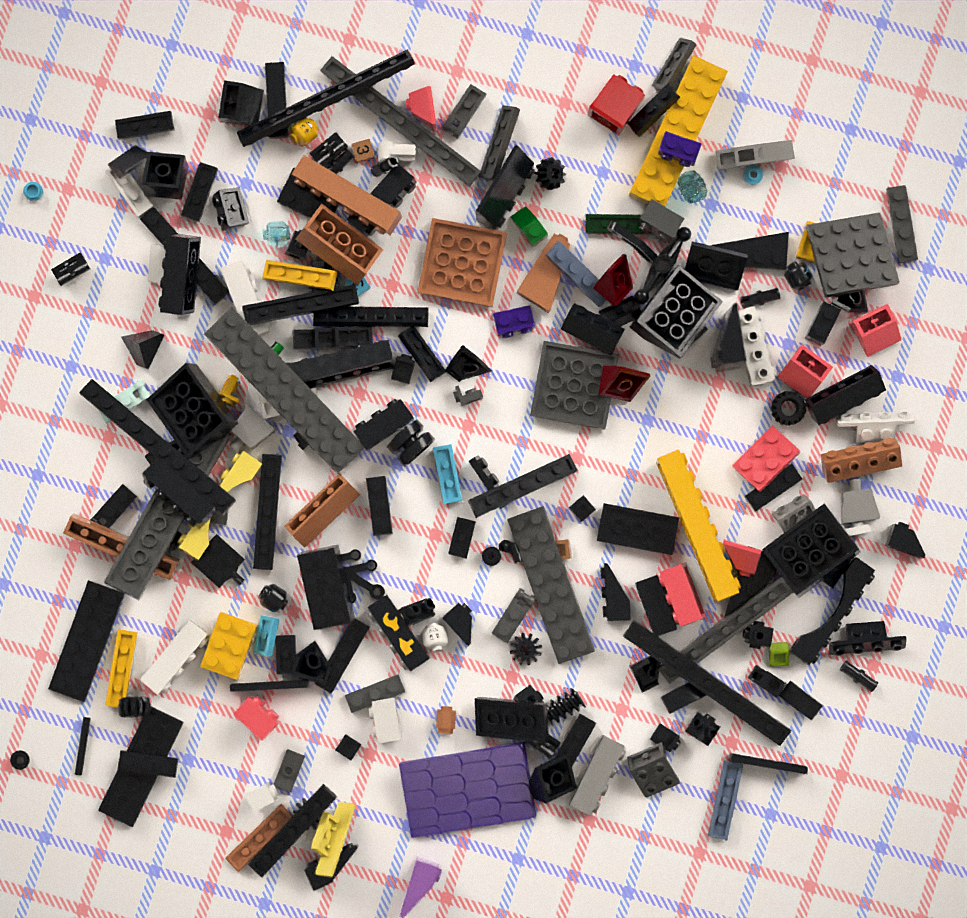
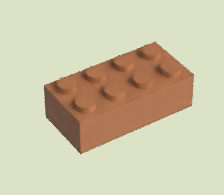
M323 204L319 206L295 239L356 285L360 283L384 250Z

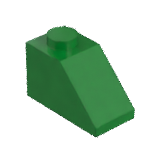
M526 206L510 217L532 248L548 237L545 228Z

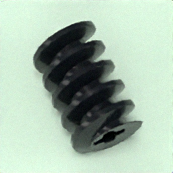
M570 688L571 695L563 692V699L558 695L556 696L557 702L551 699L550 706L547 705L548 719L552 726L553 720L560 723L559 716L567 719L566 712L572 716L573 708L579 712L580 704L586 708L579 693L573 688Z

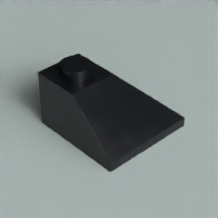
M564 753L535 767L529 780L533 799L546 804L577 789L569 753Z

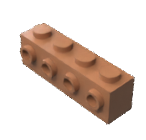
M886 438L883 441L868 442L864 445L849 446L842 450H831L820 454L822 471L827 483L902 467L901 449L896 438Z
M339 473L284 527L305 548L353 503L360 494Z

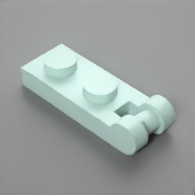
M140 380L113 397L131 410L145 402L151 396L150 391L147 392L146 384L143 380ZM137 390L141 395L138 398H136L134 395V392H136ZM100 412L106 424L111 422L110 419Z

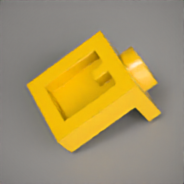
M233 374L227 377L219 392V396L229 406H232V404L236 405L240 401L230 395L231 393L234 394L239 385L236 383L238 377Z

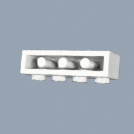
M755 306L738 310L746 355L744 365L750 387L773 382L777 374L774 365L771 366L769 358H772L770 348L765 346V330L760 328V312L755 310Z

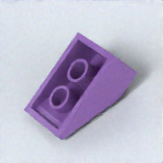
M417 857L400 918H404L433 887L434 882H439L442 869L439 868V863Z

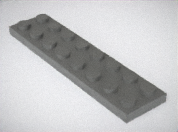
M544 506L507 519L515 543L520 551L524 569L536 598L535 600L558 664L595 652Z

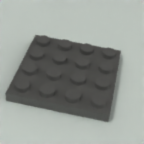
M880 212L808 224L806 226L824 297L899 284L900 281Z
M544 341L530 416L605 430L611 398L599 395L603 366H617L619 354L613 353L611 356L603 351Z

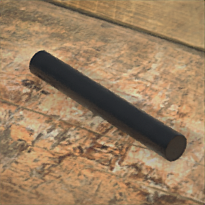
M83 717L75 775H82L90 717Z

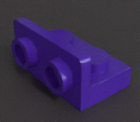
M665 131L658 154L664 160L672 161L673 159L679 161V164L682 166L690 167V165H695L702 143Z
M530 305L493 313L497 335L502 336V338L514 336L513 333L520 331L521 334L531 333L532 329L535 328Z

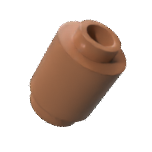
M441 706V710H437L436 728H438V733L453 734V729H455L456 711L452 710V706Z

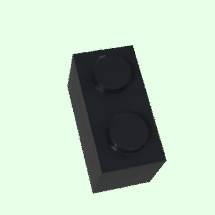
M824 301L820 305L804 338L820 346L824 345L841 309Z

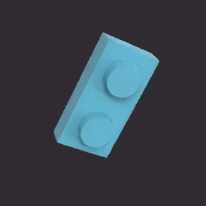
M260 616L253 653L272 657L279 619Z

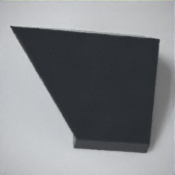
M865 291L833 296L831 304L848 313L868 312Z
M151 330L121 336L136 365L149 370L165 335Z
M464 345L460 347L445 369L458 382L492 372L477 355Z
M313 641L296 654L290 674L326 685L332 667L316 641Z
M651 656L629 665L642 693L659 685L660 671L658 667L661 663Z

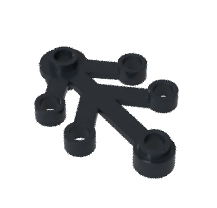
M353 549L349 553L341 554L342 562L350 559L358 561L361 558V552ZM354 551H357L359 553V557L357 559H354L352 557V553ZM368 560L366 563L348 567L343 566L349 593L354 595L352 603L356 601L357 596L353 593L351 580L368 590L373 599L379 600L385 595L383 586L379 584L373 585L356 574L361 571L376 570L377 562L375 560ZM369 562L375 563L374 569L368 568ZM376 588H379L381 590V594L379 596H376L374 594V590Z

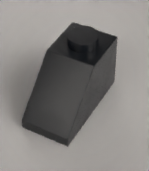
M903 522L892 524L885 546L920 559L925 558L926 554L914 530L909 529L910 525Z
M458 603L442 619L469 646L471 644L472 616L470 613L472 610L465 603L462 605Z

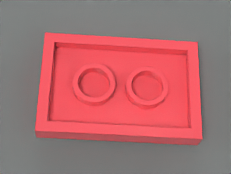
M772 425L732 467L758 492H761L801 452Z

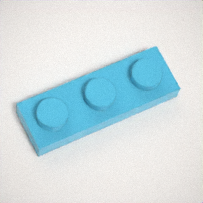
M452 444L433 447L443 503L449 504L463 501Z

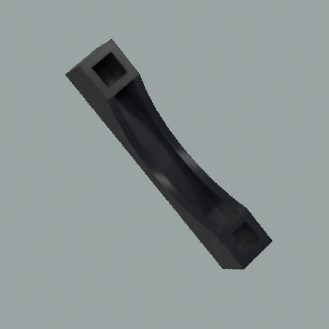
M854 557L843 573L841 599L832 616L819 628L800 635L789 649V653L806 665L814 664L820 657L818 653L822 647L826 648L831 641L829 637L832 632H837L841 627L842 623L840 621L843 616L847 617L852 611V603L862 597L864 586L866 584L869 585L875 578V575H873L875 570L859 558Z

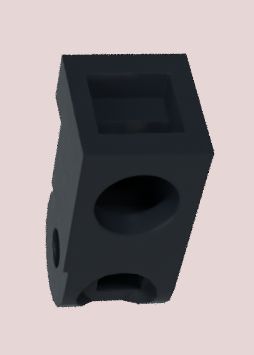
M757 665L754 666L747 677L776 698L786 685V682Z

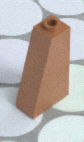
M560 233L559 235L553 234L517 290V294L548 314L551 311L562 272L545 255L557 241H560L568 250L570 247L569 239Z

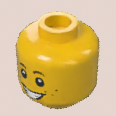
M311 118L299 120L291 125L290 138L295 144L299 143L305 146L317 138L319 128Z

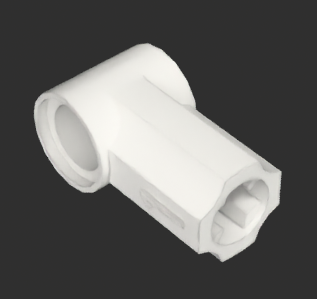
M379 142L378 161L394 155L399 161L415 162L416 144Z

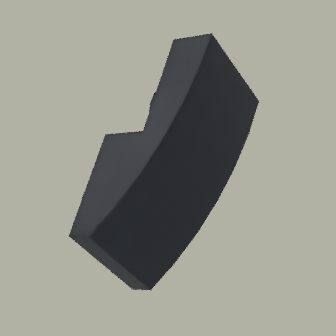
M789 681L779 694L783 700L811 721L824 706L793 681Z
M687 683L661 696V699L668 713L671 714L704 698L706 694L692 684Z

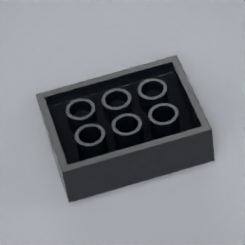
M516 144L476 209V220L493 230H497L498 227L502 228L506 221V218H504L507 211L511 212L516 204L514 199L517 195L521 196L526 187L523 185L526 179L530 180L533 173H535V169H533L534 162Z
M678 265L670 272L629 328L644 340L680 359L723 301Z
M734 303L725 313L713 355L710 357L711 367L715 368L716 372L739 369L746 362L737 303Z
M185 363L146 399L187 459H190L224 437L238 424L236 418L197 364Z
M825 503L762 549L798 598L861 553L860 549Z

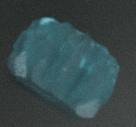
M695 170L681 174L677 181L681 195L691 204L703 200L708 192L703 181L704 179Z

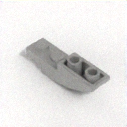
M792 140L715 151L718 170L795 159Z

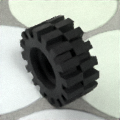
M784 391L778 394L771 403L772 417L781 425L790 426L797 424L804 418L807 411L805 399L794 391ZM785 401H791L796 406V411L791 416L785 415L781 410V406Z

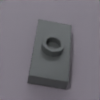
M290 749L286 750L274 781L276 787L292 792L305 755Z

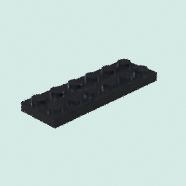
M88 580L51 679L49 690L86 702L122 604L124 593Z
M151 706L150 715L142 718L127 751L168 757L184 721ZM117 770L98 811L133 828L158 775Z

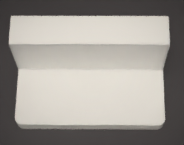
M150 245L148 282L158 283V285H160L164 269H162V261L165 258L166 252L164 245Z

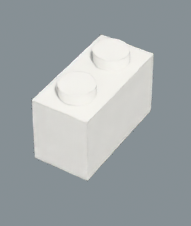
M395 698L372 701L369 715L370 719H374L375 726H372L373 738L377 737L378 743L401 740Z
M268 782L245 796L255 813L278 799L277 795H279V792L274 784L271 785Z

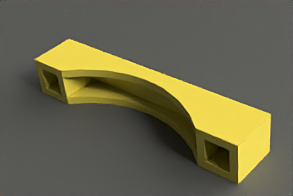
M244 451L240 454L236 453L231 460L233 465L230 470L225 469L221 475L222 482L219 486L228 492L237 485L252 480L262 463ZM210 519L200 529L196 525L192 527L189 524L190 530L188 533H183L177 541L180 544L178 549L196 561L199 560L209 545Z

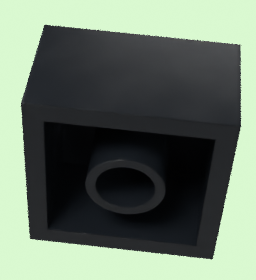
M148 152L141 181L144 196L182 200L189 167L186 156Z

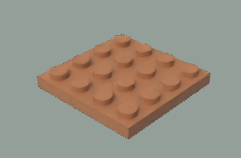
M432 218L418 293L493 307L507 232Z

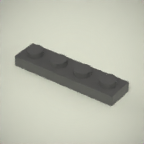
M502 105L479 177L494 181L500 171L518 119L519 108Z
M906 185L888 187L886 192L898 263L917 261L918 255Z

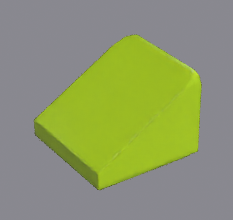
M787 642L771 643V647H769L770 667L789 666V646Z

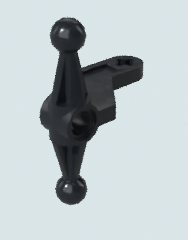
M613 221L609 223L607 229L612 234L629 244L644 260L652 264L643 289L635 292L634 299L637 303H647L649 292L666 279L677 262L682 243L688 241L692 236L691 230L688 227H680L677 231V238L657 255L643 240ZM665 261L668 264V268L665 270L660 269L658 262Z

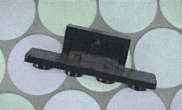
M884 621L851 623L845 626L848 641L830 642L828 652L829 655L841 656L848 653L861 654L872 651L878 653L884 650L899 651L906 648L907 637H887Z

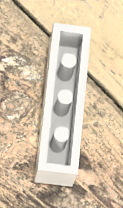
M239 260L220 269L236 310L244 319L243 305L263 301L261 298L257 299L255 292H258L255 281H250L248 275L251 274L248 264H244L242 260ZM271 322L250 325L260 337L271 333L269 329L272 327Z
M189 620L140 681L157 695L162 692L165 694L172 686L170 684L174 677L177 679L183 673L184 669L182 667L186 662L190 664L196 657L195 651L199 647L202 649L207 644L209 634L194 621Z

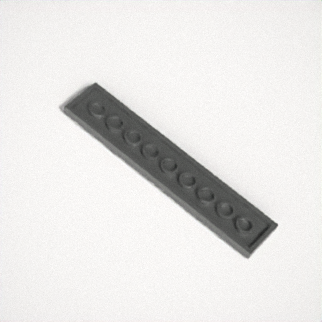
M233 307L204 333L209 341L337 474L364 449V446Z
M227 433L224 437L188 460L209 476L228 443L231 433ZM179 448L178 451H179L182 455H184V453L182 452V450ZM156 490L104 580L105 584L138 601L186 518L182 513L177 514L171 508L172 504L168 500L164 502L157 495L158 492Z

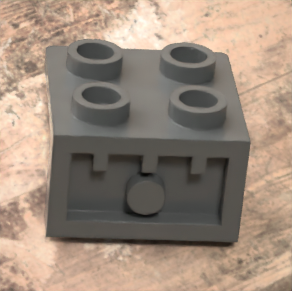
M662 742L627 757L629 772L646 798L680 784L678 776L667 760L665 746Z

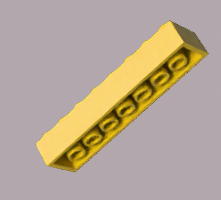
M693 55L676 91L680 98L668 109L631 188L629 197L647 205L653 199L666 206L684 166L680 165L679 161L673 159L672 161L664 160L658 154L665 131L696 141L726 77L727 70Z
M678 449L658 457L656 465L716 604L737 595L741 587L738 579L733 578L731 574L733 567L730 560H726L723 555L726 551L722 542H718L716 538L718 534L714 523L710 524L708 519L710 517L707 506L703 507L702 505L703 496L701 491L694 486L695 477L692 470L688 471L686 467L688 463L684 452L680 453Z

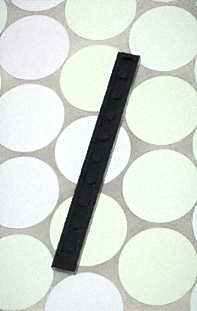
M407 49L236 132L242 146L252 145L256 141L271 136L274 132L287 128L315 112H320L332 104L339 103L348 96L355 95L367 87L374 86L381 80L390 78L402 70L409 69L412 65H415L413 57Z
M91 379L79 392L82 397L156 459L159 457L222 515L236 502L234 497L96 381Z
M633 620L623 634V637L779 746L782 745L790 734L791 729L637 621Z

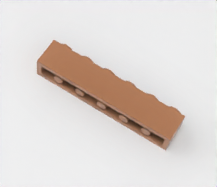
M303 155L292 172V176L295 179L294 182L302 188L307 186L311 189L310 192L317 197L324 196L329 204L335 207L339 205L343 208V212L350 216L356 215L359 217L358 220L367 226L368 224L375 227L374 230L382 235L386 233L391 236L402 218L401 212L305 155Z
M75 513L70 516L63 534L115 557H118L129 538ZM165 553L155 574L170 580L175 573L180 559Z

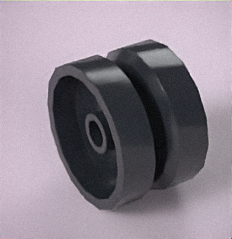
M418 419L404 427L386 446L392 454H397L402 449H405L398 457V461L404 467L415 460L435 441V438L429 432H425L417 437L424 428Z

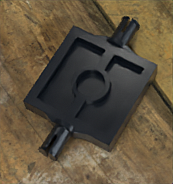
M218 534L209 541V545L199 560L193 559L191 561L218 588L231 578L239 586L242 584L240 581H245L237 571L246 559Z

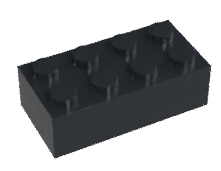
M183 234L167 235L164 241L165 258L162 261L164 273L160 281L162 295L158 301L161 313L176 315L194 313L201 237Z
M339 545L299 553L297 559L313 629L318 630L353 622L355 615Z

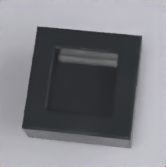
M345 734L335 751L351 761L362 744Z

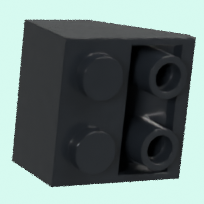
M224 80L218 115L220 122L250 126L258 122L264 90L244 83Z

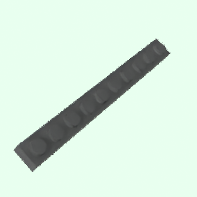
M333 56L329 58L320 70L321 73L336 84L355 75L354 72ZM367 87L357 94L351 95L405 138L416 144L418 148L470 187L481 174L477 167L373 87Z

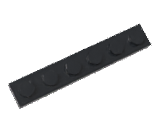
M155 207L151 208L140 218L162 245H164L167 235L178 234ZM199 258L197 285L216 305L230 292Z
M352 284L334 288V291L321 290L243 305L242 310L245 321L249 325L357 305L359 304L356 286Z
M347 306L314 313L313 326L428 327L429 308Z
M262 454L253 569L273 570L282 455Z
M570 454L473 497L468 500V503L475 518H478L574 474L578 470Z
M323 783L248 865L259 876L263 877L338 796Z

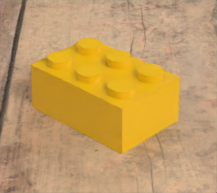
M220 612L200 667L238 680L258 625Z

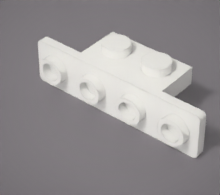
M883 411L875 414L868 412L860 414L845 413L836 416L838 427L856 426V443H874L883 441L886 438H895L896 425L915 424L912 412L899 411L898 413Z

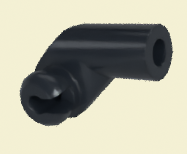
M503 540L499 543V550L511 554L514 563L523 561L516 543L509 540Z

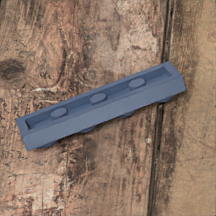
M557 241L545 256L594 304L601 307L606 299L593 289L599 279L560 241Z
M727 760L723 761L708 832L709 837L728 840L744 764Z

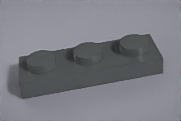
M682 37L679 38L652 84L656 90H661L667 83L673 86L697 45L694 41Z
M399 674L344 696L351 713L371 706L372 701L389 699L405 693V689Z

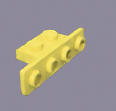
M339 802L334 816L329 812L322 813L311 849L321 855L315 872L318 876L333 877L356 807L353 803Z

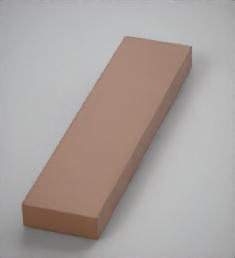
M280 804L225 859L239 872L262 850L293 815Z

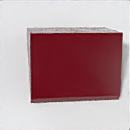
M622 254L593 287L613 306H617L633 289L626 254Z
M603 366L599 395L631 402L651 375L650 373L622 366Z

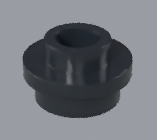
M488 547L483 551L482 559L485 564L494 566L500 562L501 553L496 547ZM489 553L495 554L494 560L488 558Z
M23 750L15 751L10 757V763L15 769L22 770L29 765L30 757ZM19 756L23 757V763H18L17 758Z

